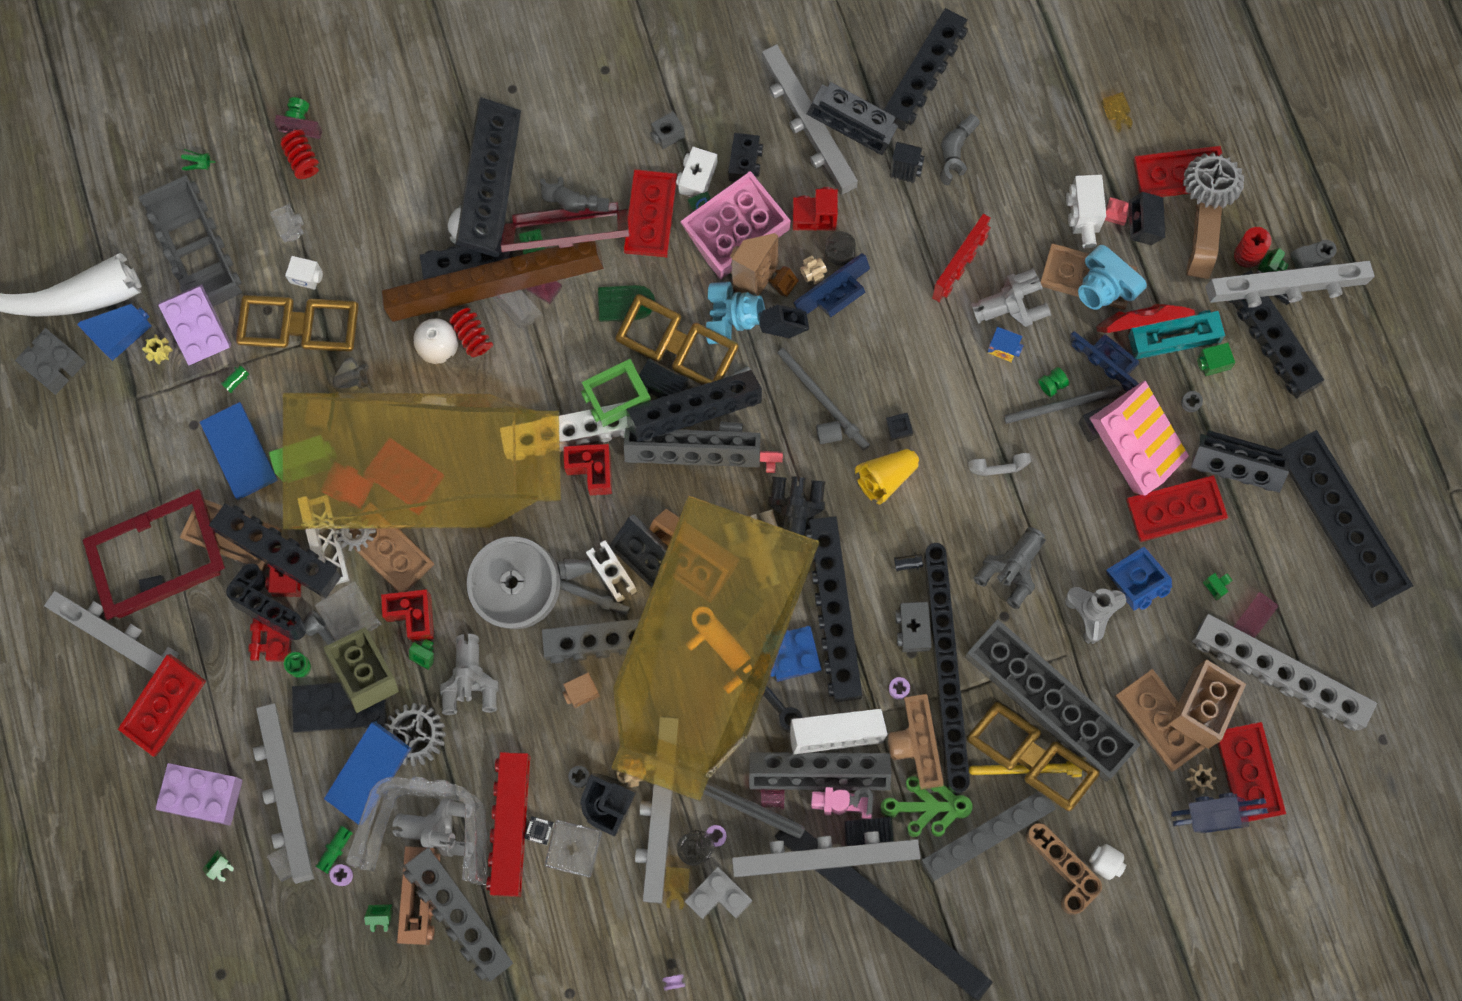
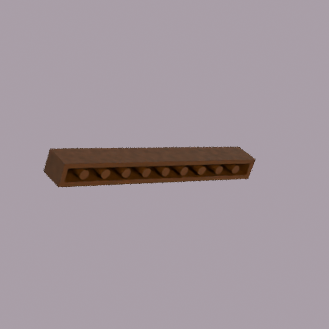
M597 241L573 243V246L563 248L556 246L382 290L384 310L392 322L602 270L604 267L601 250Z

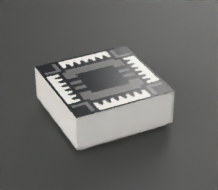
M531 816L524 839L548 846L554 822Z

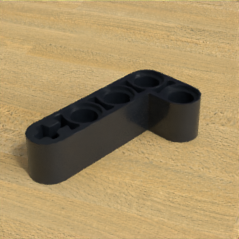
M251 563L242 567L226 589L227 597L233 606L291 640L301 639L306 633V626L300 615L260 593L266 584V579L256 564ZM279 614L277 617L272 618L273 615Z

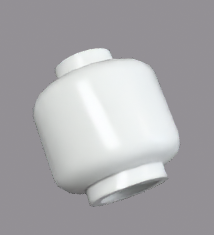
M1104 844L1102 847L1098 845L1089 859L1091 869L1107 880L1113 879L1115 875L1120 877L1126 868V865L1123 863L1124 855L1108 844Z

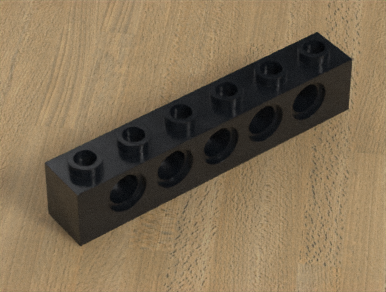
M947 8L943 10L884 108L885 112L896 117L893 123L898 125L897 128L905 131L908 125L912 126L917 118L916 111L918 108L922 109L928 98L926 96L928 91L934 90L938 82L937 76L939 73H944L948 65L946 61L949 56L953 57L958 49L956 44L959 39L963 40L968 32V28H966L968 19ZM943 35H950L951 38H945ZM937 51L940 52L941 55H935L932 52ZM927 68L930 69L931 72H924L922 69ZM917 85L920 86L921 89L916 90L913 89L912 86ZM902 103H909L911 106L905 107Z
M1249 270L1248 272L1242 275H1250L1253 274V272ZM1269 296L1260 297L1262 304L1256 307H1249L1244 299L1228 301L1233 303L1237 309L1236 313L1239 319L1246 323L1251 337L1258 341L1263 355L1270 359L1275 373L1282 377L1285 387L1291 395L1298 399L1321 385L1324 378ZM1255 314L1262 315L1264 320H1258ZM1267 332L1275 334L1276 339L1270 338ZM1279 350L1285 351L1288 357H1283ZM1292 369H1297L1301 376L1293 374Z
M752 370L745 371L627 408V424L637 442L649 440L665 433H671L687 426L762 403V387Z
M224 503L209 524L216 534L326 599L341 578L337 571L338 567L328 560L324 563L318 559L319 555L310 549L304 551L299 548L301 545L294 539H284L281 537L282 533L273 527L268 529L263 526L264 523L257 517L252 516L249 518L244 515L245 511L237 505L231 507ZM244 523L242 529L235 530L237 525ZM262 534V538L259 541H253L257 535ZM275 546H281L278 552L272 553ZM294 557H300L297 563L290 564ZM319 568L315 575H309L311 569Z

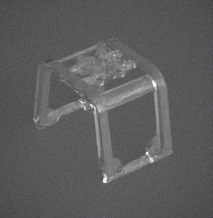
M391 777L376 783L370 791L346 860L348 865L361 870L375 872L382 838L393 804L397 798L403 795L436 799L448 798L465 803V850L462 880L481 886L487 883L486 809L481 800L465 788L445 780L430 782L426 778L412 777V779ZM382 796L384 797V800L381 805L368 846L366 848L369 831L377 810L380 797Z

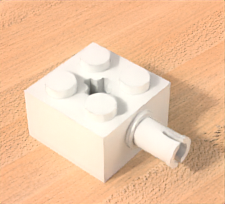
M1102 175L1075 176L1073 184H1070L1069 193L1066 194L1067 206L1071 208V213L1068 215L1069 226L1073 227V234L1082 233L1083 248H1093L1097 245L1095 233L1100 232L1106 218Z

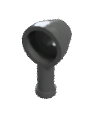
M314 610L309 612L303 620L306 626V634L312 636L319 633L327 645L335 642L336 640L327 630V625L323 618Z

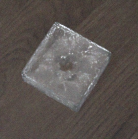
M557 820L551 837L545 866L591 877L602 832L597 829ZM573 842H576V846L580 850L570 855L568 846H572Z

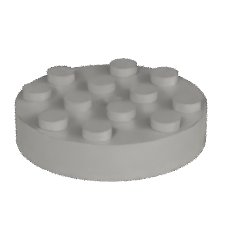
M522 537L500 538L487 544L473 559L467 576L468 596L476 612L489 623L507 629L527 628L543 620L555 606L560 592L559 570L550 553L539 544ZM516 577L520 582H518L515 588L511 589L509 582L512 578Z

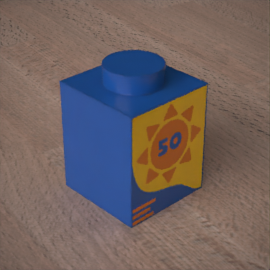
M997 327L987 353L1012 363L1014 356H1020L1024 346L1020 344L1022 336Z

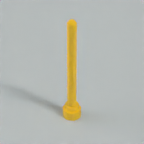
M1070 761L1047 764L1041 771V773H1066L1071 775V777H1082V770ZM1021 764L1016 765L1012 770H1007L1002 765H977L969 767V774L971 775L1028 774L1030 771Z

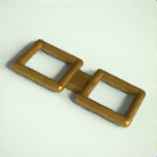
M641 294L635 296L615 337L618 343L656 362L662 359L666 350L676 354L677 357L672 365V369L701 385L724 378L739 348L737 342L699 323L692 324L686 335L676 330L681 321L679 313ZM641 305L671 319L656 351L626 337ZM698 333L728 348L713 380L682 365Z
M244 295L241 298L236 343L238 345L286 348L289 343V335L302 336L301 346L303 349L351 352L354 349L359 307L355 301L308 299L304 313L292 312L294 301L288 297ZM250 304L284 306L280 339L246 337ZM315 308L349 310L345 343L311 341Z
M1000 702L994 703L969 733L967 741L1007 770L1014 769L1020 763L1030 770L1025 776L1026 783L1066 811H1072L1099 776V770L1056 741L1052 742L1045 751L1034 743L1041 735V731ZM998 713L1029 733L1009 759L978 738ZM1056 753L1088 774L1068 800L1037 779L1038 775Z

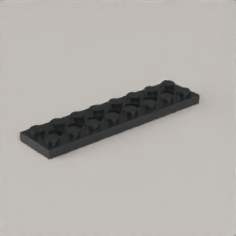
M480 97L477 105L455 245L498 257L501 251L521 110ZM492 120L499 121L501 127L496 126ZM490 137L497 139L499 144L491 142ZM487 155H492L496 162L490 161ZM484 173L491 174L494 179L486 178ZM481 191H487L491 197H485ZM478 209L486 210L488 216L482 215ZM476 227L484 229L485 234L478 233Z
M1315 430L1279 449L1283 451L1282 457L1290 459L1289 475L1370 607L1374 608L1413 587L1412 582L1319 432ZM1310 455L1314 460V464L1306 465L1303 462V456ZM1316 474H1321L1325 477L1326 482L1324 485L1316 483L1314 479ZM1327 494H1334L1338 499L1337 504H1330L1326 498ZM1339 513H1345L1349 516L1350 521L1348 524L1340 522L1338 518ZM1356 532L1360 534L1362 538L1361 543H1354L1351 540V533ZM1364 552H1369L1373 555V563L1364 561ZM1376 572H1382L1386 576L1385 583H1379L1375 579Z

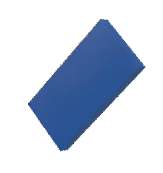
M240 402L200 421L237 500L278 481L248 415Z
M371 722L324 800L358 825H364L412 748L377 722Z

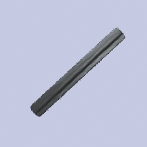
M703 780L699 785L698 790L701 793L794 837L801 838L805 831L802 825L706 780Z

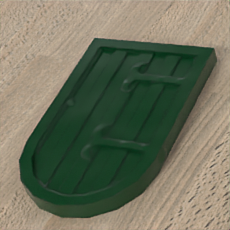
M639 285L598 287L599 322L623 321L636 295L641 294L655 301L654 294L650 289ZM641 305L634 320L647 318L652 314L653 310Z

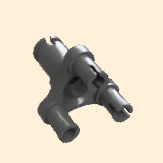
M1028 527L1014 548L1008 550L1005 555H987L983 561V566L977 575L974 576V581L978 585L985 587L994 573H1000L997 576L1000 582L1007 577L1003 583L1004 585L1009 586L1011 582L1016 584V588L1007 599V603L1012 608L1019 609L1027 595H1030L1035 589V584L1032 582L1030 575L1031 562L1045 543V535L1036 528Z

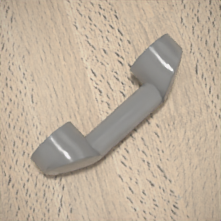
M1029 453L1017 454L1012 457V464L988 467L985 459H975L968 462V467L972 473L980 476L1018 472L1030 464L1031 456Z

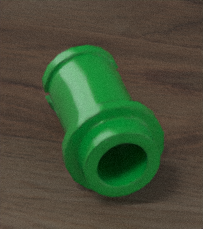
M241 365L234 367L235 370L221 383L230 393L244 379H248L249 373Z

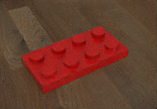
M1221 146L1135 156L1133 161L1139 193L1146 192L1160 197L1191 194L1186 193V186H1184L1183 182L1185 179L1184 173L1189 163L1194 161L1197 156L1201 157L1204 153L1210 156L1213 152L1215 156H1219L1222 154Z
M634 170L628 213L629 236L625 237L624 254L668 258L677 173Z
M984 213L982 214L937 280L932 299L940 303L943 297L948 298L954 288L955 280L959 281L963 276L967 262L971 264L977 254L976 250L979 245L982 247L989 236L987 234L991 229L989 226L991 218Z
M1214 475L1152 491L1145 496L1137 495L1126 499L1139 542L1228 519Z
M172 654L166 655L118 730L151 756H157L206 683V680Z
M1258 722L1226 729L1222 740L1218 742V747L1230 793L1245 798V801L1266 799V804L1246 807L1247 810L1268 809L1267 814L1248 816L1249 822L1285 815L1286 810L1263 723Z

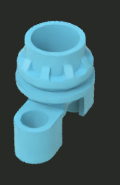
M1099 245L1085 258V264L1090 271L1083 278L1082 285L1078 289V295L1087 307L1096 310L1102 306L1109 305L1119 296L1127 301H1133L1146 289L1147 284L1141 275L1104 245Z
M731 282L709 284L708 300L713 303V310L710 311L713 321L706 322L707 328L731 339L732 325H734L737 331L750 330L755 325H759L758 314L765 310L764 301L760 295L753 296L748 292H735L733 295ZM707 338L708 344H719Z

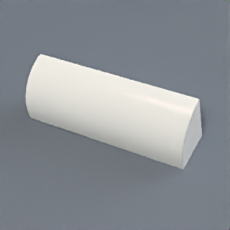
M881 709L792 719L790 724L793 754L882 744L887 736Z

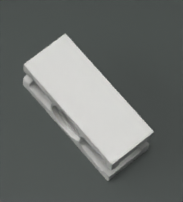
M603 541L600 543V551H606L610 558L609 560L599 564L594 555L596 552L594 548L587 551L586 554L616 602L620 603L625 598L623 595L621 596L620 592L617 594L613 586L614 584L624 580L628 585L626 588L628 593L630 592L632 595L637 590L607 542ZM610 567L618 570L617 574L613 577L605 574L606 570Z

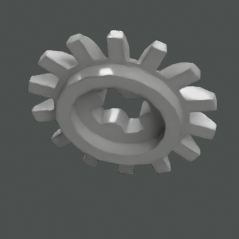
M351 512L350 519L343 516L342 519L345 522L343 524L337 522L336 524L341 527V530H335V534L341 535L336 541H344L341 545L342 548L350 545L348 549L350 552L354 546H356L358 552L361 551V544L367 548L368 545L365 541L374 540L369 534L376 533V530L369 529L374 525V522L367 523L369 516L366 515L362 519L361 512H358L357 517H354L353 512ZM358 526V530L362 533L357 535L356 538H352L353 536L349 531Z

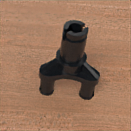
M773 476L772 492L768 505L781 516H784L783 546H781V550L803 552L802 544H804L806 518H810L825 510L823 499L826 482L811 480L810 500L806 501V498H804L805 477H800L799 486H797L798 477L791 476L790 497L784 498L787 478Z

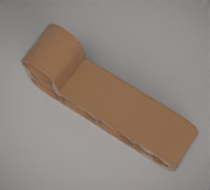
M1202 202L1196 205L1193 246L1187 264V276L1204 279L1210 278L1219 249L1222 212L1220 205L1216 209L1212 205L1205 208V203Z
M1040 823L1031 826L1026 832L1028 843L1072 886L1061 900L1063 911L1070 915L1082 912L1101 892L1102 883L1100 879L1047 826ZM1033 830L1036 832L1040 830L1042 832V839L1035 840L1033 838L1035 836ZM1050 839L1052 842L1048 843L1043 849L1041 845ZM1051 846H1057L1060 849L1061 855L1059 858L1051 857L1049 853ZM1068 863H1074L1077 866L1078 873L1075 876L1067 872ZM1086 880H1091L1095 884L1093 893H1088L1084 889ZM1070 897H1075L1079 902V907L1076 910H1072L1068 906V899Z

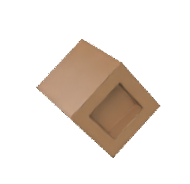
M589 672L563 684L566 689L562 692L567 704L572 703L575 708L600 697Z

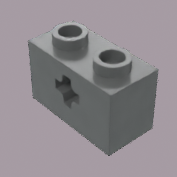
M928 602L901 603L899 610L895 611L896 624H900L901 632L897 633V645L902 646V653L930 651L931 634ZM910 623H914V626L918 627L915 632H912L911 628H907Z

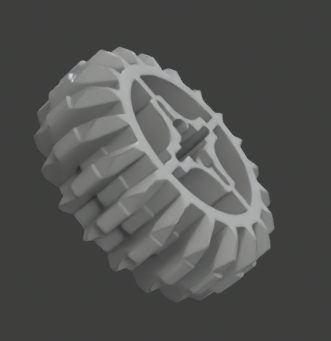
M1212 152L1208 156L1204 153L1201 157L1197 156L1194 161H1191L1184 173L1185 179L1183 182L1184 186H1186V193H1191L1190 199H1197V205L1202 202L1205 203V208L1209 205H1212L1214 209L1218 205L1224 208L1227 204L1231 205L1234 200H1237L1244 188V176L1241 175L1242 169L1237 168V162L1231 163L1230 157L1225 159L1222 154L1215 156Z
M416 703L412 704L411 710H409L407 705H403L404 712L401 713V711L396 709L397 717L394 718L390 715L388 719L392 721V724H384V728L388 729L396 737L397 733L404 736L406 739L405 744L412 748L403 761V765H407L410 760L411 765L414 767L417 765V759H419L420 764L425 765L424 757L427 756L432 761L434 758L431 753L433 751L436 754L440 753V750L436 748L437 744L444 746V742L439 740V737H445L446 733L439 730L444 728L445 725L442 722L437 723L441 718L440 715L433 716L434 710L432 708L426 712V705L424 704L420 706L419 710ZM416 717L411 725L407 727L400 726L405 720ZM424 718L431 725L432 736L423 733L424 724L422 722ZM416 729V732L422 737H414V740H412V737L406 732L411 733V731L414 732ZM419 743H429L423 750L412 753Z

